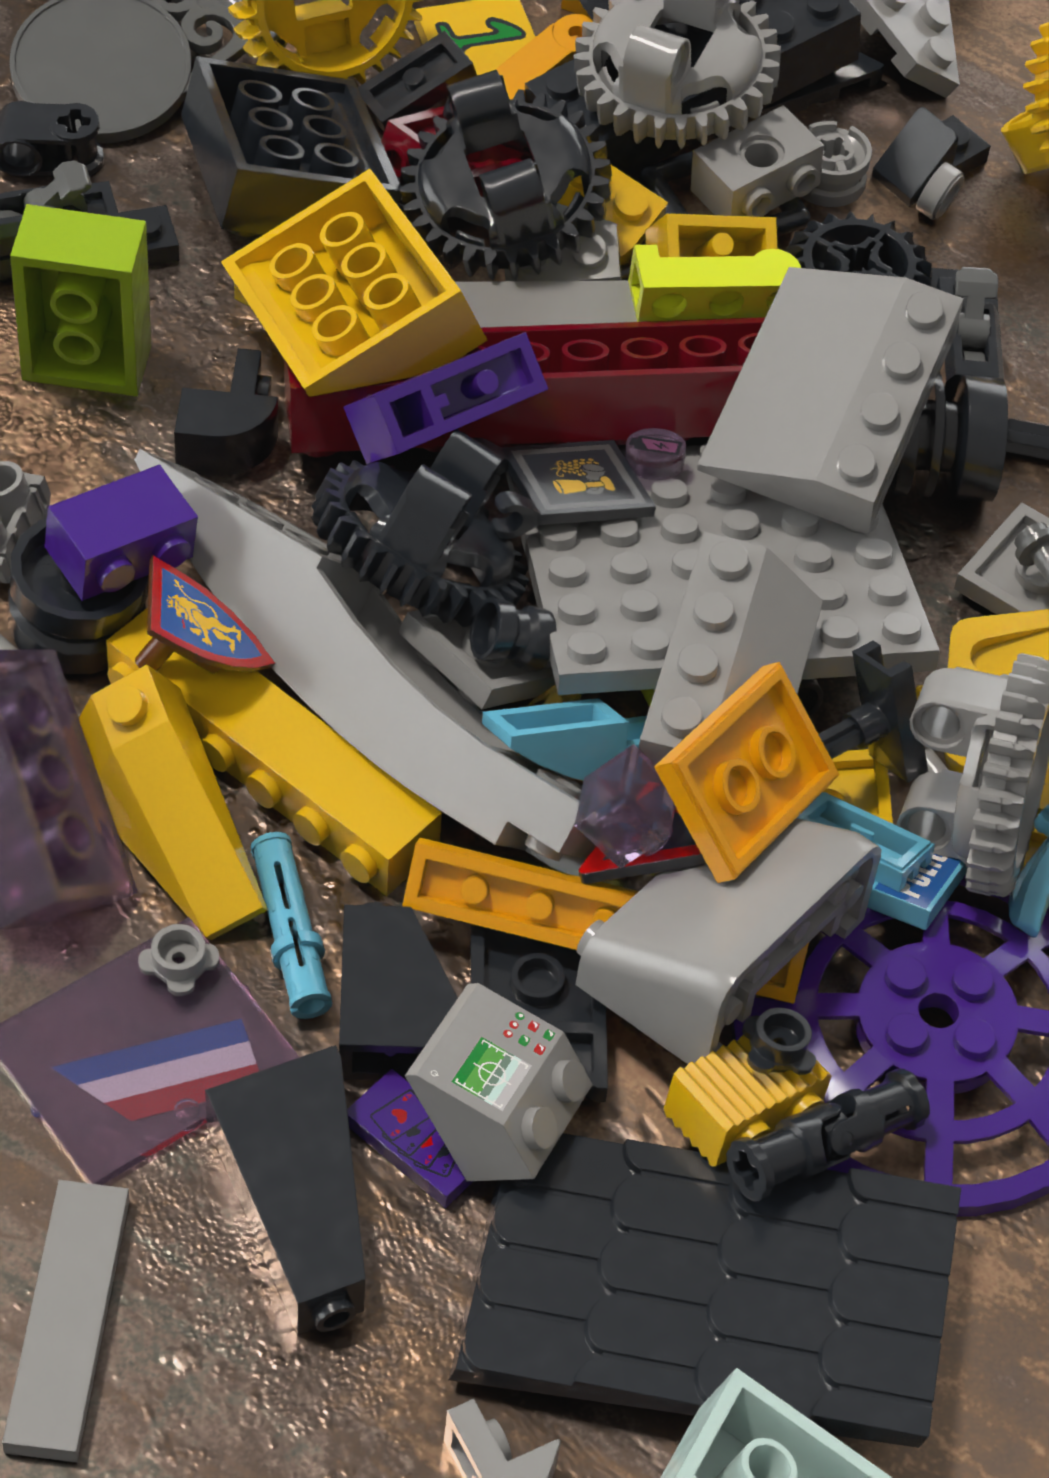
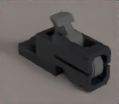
M77 161L62 162L53 171L54 180L48 186L0 193V282L12 280L10 255L26 204L146 221L148 266L180 261L179 243L167 205L118 213L109 181L91 183L87 167Z
M962 267L961 270L931 268L933 276L930 287L963 298L956 336L939 372L944 383L946 401H952L955 387L961 375L1000 377L1004 379L997 299L998 276L989 268Z

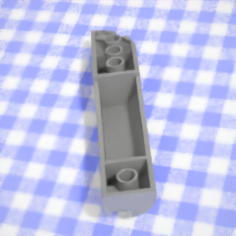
M139 449L134 460L140 472L160 464L198 516L193 558H190L193 566L213 595L230 608L257 637L274 660L275 664L272 666L274 671L312 710L369 760L406 788L495 845L524 850L559 872L580 877L579 868L623 812V808L574 778L534 763L510 749L482 724L483 712L476 705L466 701L459 694L458 688L442 672L422 661L417 655L416 649L398 633L402 620L383 594L380 595V589L369 581L359 582V573L353 568L342 567L341 555L328 552L325 542L234 491L227 490L169 460Z

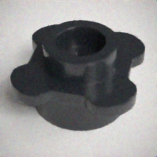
M772 1008L763 1012L760 1016H751L745 1020L742 1033L750 1040L751 1051L748 1054L747 1063L753 1070L762 1074H768L771 1071L781 1073L791 1070L798 1075H806L814 1069L816 1057L808 1050L812 1031L809 1023L802 1015L786 1008Z

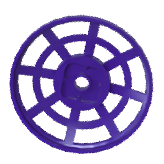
M966 875L959 883L960 886L966 887ZM1010 894L1005 897L991 895L1006 903L1009 902ZM946 901L926 930H922V942L908 944L892 951L864 930L895 918L867 908L864 920L845 939L834 933L831 937L825 934L806 961L794 1004L768 997L756 998L755 994L749 1017L760 1016L763 1012L772 1008H786L799 1013L809 1023L812 1036L808 1050L815 1055L816 1060L832 1075L823 1100L825 1103L850 1089L865 1091L883 1075H887V1073L895 1069H906L915 1075L926 1091L930 1104V1115L922 1127L916 1130L901 1128L892 1132V1134L910 1140L925 1142L924 1181L961 1188L959 1211L956 1217L979 1216L1010 1210L1049 1194V1159L1039 1166L1009 1178L978 1184H952L954 1144H971L995 1139L1015 1131L1029 1122L1049 1147V1067L1041 1081L1034 1087L1008 1059L1018 1032L1049 1037V1011L1018 1006L1013 991L1004 978L1022 964L1028 962L1037 972L1049 994V958L1043 952L1049 948V906L1037 937H1030L1010 923L987 911L959 902ZM948 918L978 926L1001 938L1006 943L985 958L967 949L951 945ZM841 947L845 948L870 968L863 979L859 993H818L823 973L835 953ZM928 1007L940 1008L951 1016L954 1024L946 1028L930 1026L921 1018L919 1011ZM735 1019L731 1023L732 1040L738 1041L743 1035L742 1028L745 1021L741 1022ZM819 1020H854L857 1038L865 1054L845 1072L837 1065L827 1048L819 1026ZM990 1080L1013 1103L1010 1107L988 1116L968 1120H954V1094L976 1089ZM851 1157L828 1168V1170L848 1173L851 1168L888 1174L870 1168Z

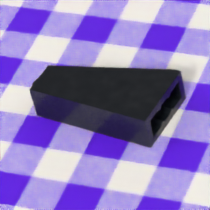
M336 1045L205 1090L207 1127L297 1336L314 1329L320 1332L336 1330L353 1320L357 1313L364 1311L366 1278L341 1055Z

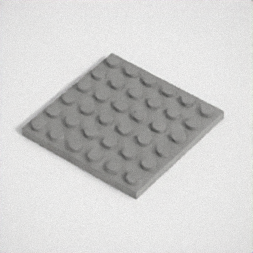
M707 443L703 445L681 446L679 455L634 448L620 449L656 505L654 517L539 525L521 535L537 607L551 611L556 620L557 631L550 634V662L558 695L656 689L704 531L768 547L823 600L802 679L856 676L852 651L872 640L881 645L884 667L887 669L902 661L912 665L913 672L935 671L938 667L939 647L883 504L878 511L869 534L866 535L698 471L697 464ZM506 471L510 491L521 495L509 472Z

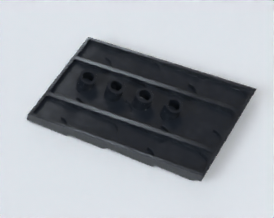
M562 1133L534 1179L496 1181L448 1380L695 1416L704 1402L738 1368L833 1436L919 1448L929 1438L933 1411L932 1402L934 1401L941 1349L940 1339L943 1334L949 1288L948 1278L951 1272L957 1226L956 1216L959 1211L961 1188L851 1168L848 1173L826 1169L808 1179L793 1177L775 1185L768 1197L760 1201H752L741 1193L739 1187L731 1178L727 1161L715 1167L710 1166L707 1157L701 1156L700 1152L630 1139H626L624 1144Z

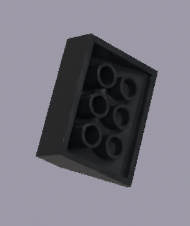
M196 56L181 116L221 229L243 237H252L256 234L264 235L368 169L372 170L395 203L401 200V185L355 80Z

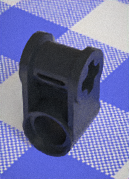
M14 101L5 105L0 111V170L17 177L31 175L54 176L53 171L62 162L73 161V156L77 149L78 163H82L87 167L89 177L95 175L102 169L104 164L103 148L96 142V135L100 129L99 115L92 107L81 103L43 104ZM76 119H79L81 122V126L78 129V133L76 129Z

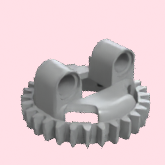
M608 0L609 11L595 7L593 9V22H583L582 37H578L575 40L574 72H576L579 95L584 97L587 110L591 112L597 111L599 123L602 125L614 122V131L617 136H621L631 130L634 133L636 144H639L648 136L655 138V144L658 149L664 140H677L678 146L682 150L687 139L695 138L704 147L707 143V136L714 133L722 140H726L729 126L740 131L745 130L748 117L760 118L763 105L771 103L774 88L777 87L779 80L781 46L777 45V30L769 29V16L767 14L756 15V3L754 1L740 5L739 0ZM684 23L714 33L695 66L691 67L690 41L687 38L654 29L656 25ZM609 55L619 72V77L616 78L615 82L612 81L607 67H604ZM715 87L727 88V102L719 106V102L714 101L707 105L690 108L691 114L682 115L681 102L685 97L705 92Z
M1024 653L1018 654L1017 660H1014L1012 672L1009 675L1002 674L998 676L961 667L942 668L933 671L925 679L910 718V729L920 743L936 751L964 756L966 761L963 773L942 769L941 773L929 772L918 776L912 782L897 821V826L934 843L933 854L962 860L966 867H968L965 877L967 881L966 889L988 896L1005 897L1015 889L1017 878L1020 876V871L1024 866L1026 852L1029 850L1032 831H1034V819L1037 816L1038 808H1040L1041 795L1049 765V660Z

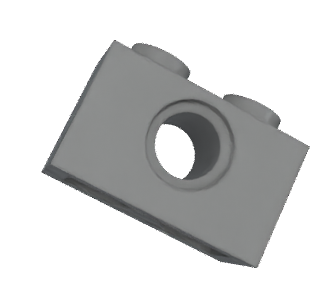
M783 105L747 123L745 130L735 129L729 132L726 140H722L719 137L707 143L704 147L701 146L693 150L691 191L714 215L763 217L770 210L796 197L805 196L820 185L824 144Z

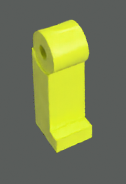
M634 245L628 283L637 322L766 317L788 268H801V265L793 255L779 249L762 250L755 254V256L660 257L657 245Z

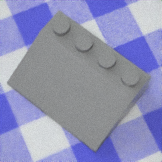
M789 267L697 464V470L868 535L956 336L963 298L904 277Z

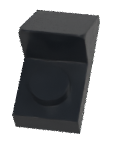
M921 107L913 114L875 164L872 176L910 207L917 203L926 184L943 163H949L965 175L987 162L991 145L954 115L941 121L925 107Z

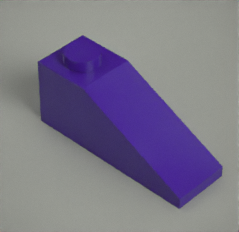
M524 332L367 396L343 408L365 462L368 464L402 453L546 391L548 386L528 336Z

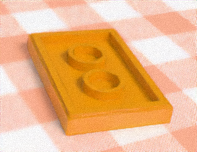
M780 662L762 666L654 766L717 883L735 880L839 776L838 770Z

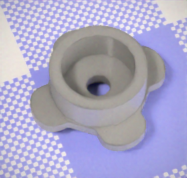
M172 924L161 929L154 936L151 949L143 950L138 957L140 971L145 975H155L167 984L168 991L176 996L190 994L195 988V981L205 971L213 970L219 964L218 949L212 944H205V940L198 930L184 924ZM183 957L185 961L178 964L173 961V958Z

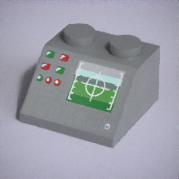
M479 983L467 984L405 1075L466 1181L534 1179L593 1085L563 1031Z

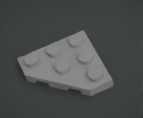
M849 0L861 12V24L867 32L873 35L880 31L887 43L896 51L897 54L891 61L905 78L945 98L960 85L949 0Z

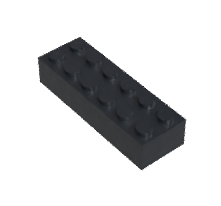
M739 0L740 5L754 1L756 3V15L767 14L769 16V29L777 30V45L781 46L777 87L774 88L771 103L763 105V108L859 60L861 12L849 0ZM667 23L654 27V29L687 38L690 41L691 67L695 66L714 33L684 23ZM609 55L604 67H607L612 81L615 82L616 78L619 77V72ZM574 59L525 83L526 103L532 104L534 99L542 92L546 93L549 109L560 100H564L567 104L568 116L581 110L584 113L585 126L595 124L598 130V141H605L608 153L607 159L610 160L611 165L627 176L681 150L677 140H664L658 149L655 144V138L646 136L639 144H636L633 131L629 130L621 136H617L614 131V122L606 125L600 124L597 111H588L584 97L579 95L576 72H574ZM715 87L705 92L685 97L681 102L682 115L691 114L690 108L707 105L714 101H718L719 106L727 102V88ZM687 139L683 148L695 143L698 139Z

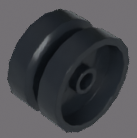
M47 518L39 520L20 535L11 553L8 631L19 650L39 666L64 674H94L108 669L106 640L146 609L149 575L130 582L116 592H104L82 601L45 549Z

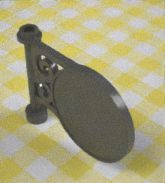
M50 0L36 9L23 22L14 37L10 51V74L15 95L18 101L43 104L81 103L92 107L99 115L100 129L96 135V142L99 144L123 142L143 136L164 124L179 109L182 102L185 101L192 75L190 50L198 54H211L218 51L223 45L222 26H225L232 32L233 38L211 58L236 62L246 54L243 46L248 40L240 39L233 30L243 20H237L228 11L229 6L242 0H172V3H167L165 0ZM206 24L208 36L198 35L195 32L196 28ZM270 31L273 40H276L285 48L288 43L275 32ZM76 119L75 122L78 133V129L81 126V122L79 119Z

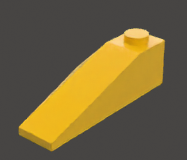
M145 665L92 694L65 743L86 800L206 938L213 940L268 911L180 687L149 665Z

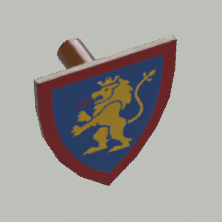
M154 555L151 557L149 563L147 634L152 638L135 657V663L139 668L149 665L158 671L174 652L212 674L217 673L220 668L230 671L254 672L271 668L275 664L257 637L230 608L209 590L178 569Z

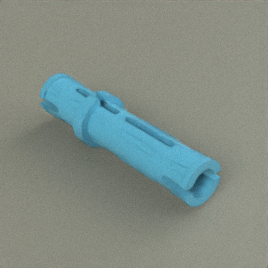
M269 832L256 838L251 843L250 848L252 857L255 859L274 938V943L270 949L272 962L277 969L282 971L290 1000L291 1014L302 1019L314 1018L326 1013L333 1004L321 963L325 954V948L321 936L314 932L304 890L292 852L291 838L282 832ZM278 883L283 884L289 909L284 907ZM290 921L293 923L292 927H289ZM293 939H296L298 942L303 966H299Z

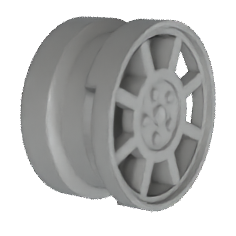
M821 121L809 125V131L824 144L820 185L807 195L802 196V198L810 203L824 207L845 206L856 201L863 194L867 181L866 172L869 169L872 156L871 143L864 133L853 126L849 128V131L836 128L837 121Z

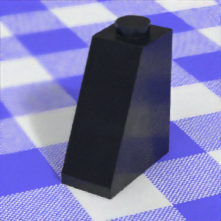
M384 902L344 905L339 1053L342 1061L343 1079L380 1080L389 1070L393 1069L408 1081L405 1077L406 1073L458 997L412 907L392 906Z

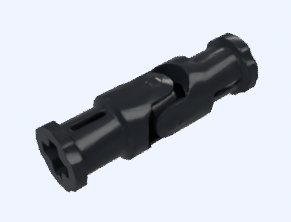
M895 1069L887 1073L881 1084L865 1091L850 1089L837 1095L827 1103L786 1117L776 1124L773 1132L755 1140L749 1137H741L734 1140L726 1153L727 1166L731 1178L745 1197L752 1201H760L770 1195L775 1185L793 1177L798 1179L813 1177L850 1158L851 1153L855 1151L865 1153L878 1147L883 1142L885 1135L901 1128L916 1130L922 1127L930 1115V1104L926 1091L912 1072L906 1069Z

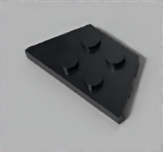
M471 924L470 984L479 983L563 1031L593 1084L585 1098L594 1102H606L608 1091L606 1006L575 985L581 955L575 949Z

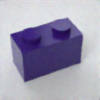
M159 464L48 506L45 549L83 601L104 592H116L130 582L149 575V563L153 555L174 568L181 565L185 560L193 558L198 516Z

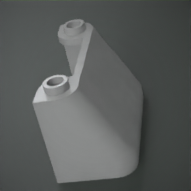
M796 818L735 880L717 883L707 864L662 871L606 922L597 920L585 931L577 946V953L581 955L575 985L685 1063L689 1064L691 1061L695 1063L701 1056L706 1057L710 1054L712 1050L717 1052L723 1045L719 1042L723 1027L730 1025L735 1019L741 1022L745 1021L751 1015L755 994L820 931L830 937L836 933L845 939L864 920L882 849L858 832Z

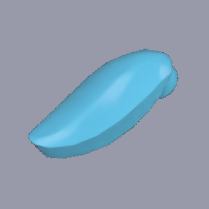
M1049 804L1034 819L1035 829L1047 836V839L1022 868L1020 876L1017 878L1015 889L1011 892L1008 902L1009 917L1012 924L1030 937H1037L1049 906Z

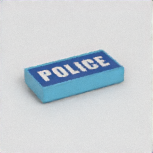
M933 854L931 863L926 868L920 866L919 874L913 880L907 878L906 886L900 892L874 880L867 907L926 930L964 878L968 867H966L962 860Z

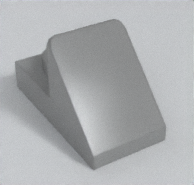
M474 1399L447 1410L444 1442L463 1478H553L561 1444L559 1439L512 1459L508 1440L500 1424L494 1418L485 1421Z

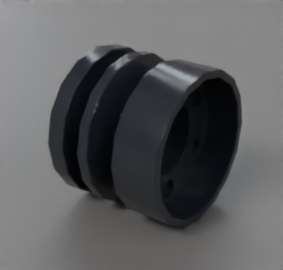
M939 374L888 492L891 495L907 496L915 473L918 495L921 497H931L941 471L946 472V480L951 498L993 502L1002 479L1008 433V399L1004 379L1000 377L961 375L955 387L952 401H946L942 375Z

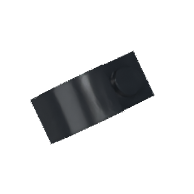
M238 348L230 392L182 387L174 430L175 464L201 475L226 476L250 470L270 455L278 438V397L271 396L272 376L261 375V350Z

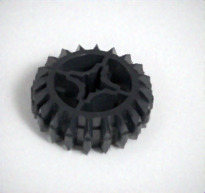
M851 211L842 220H839L830 213H828L822 223L809 220L806 229L795 232L793 239L786 248V252L798 260L801 268L904 277L928 286L931 285L932 263L926 261L925 247L914 245L913 232L897 233L895 221L883 225L875 221L874 214L867 220L857 219Z

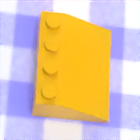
M368 169L221 261L225 270L309 397L416 377L463 358L467 353L488 341L460 288L371 169Z

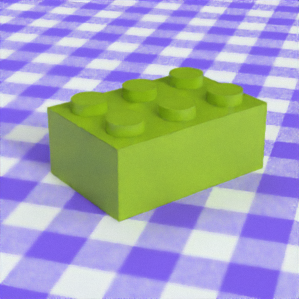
M26 204L10 255L22 380L138 397L152 346L146 221Z

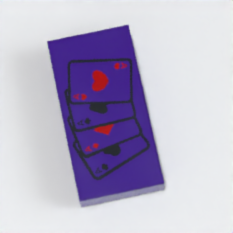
M393 1069L389 1070L347 1109L349 1128L445 1209L474 1182L466 1181L411 1085Z

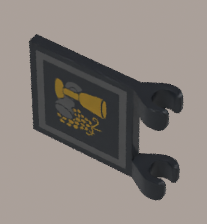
M473 438L504 457L497 474L501 475L508 471L521 493L520 495L513 491H505L496 496L495 505L498 510L505 514L512 512L506 518L492 519L491 525L494 531L503 539L519 537L539 525L654 517L656 505L614 440L500 447L484 438Z

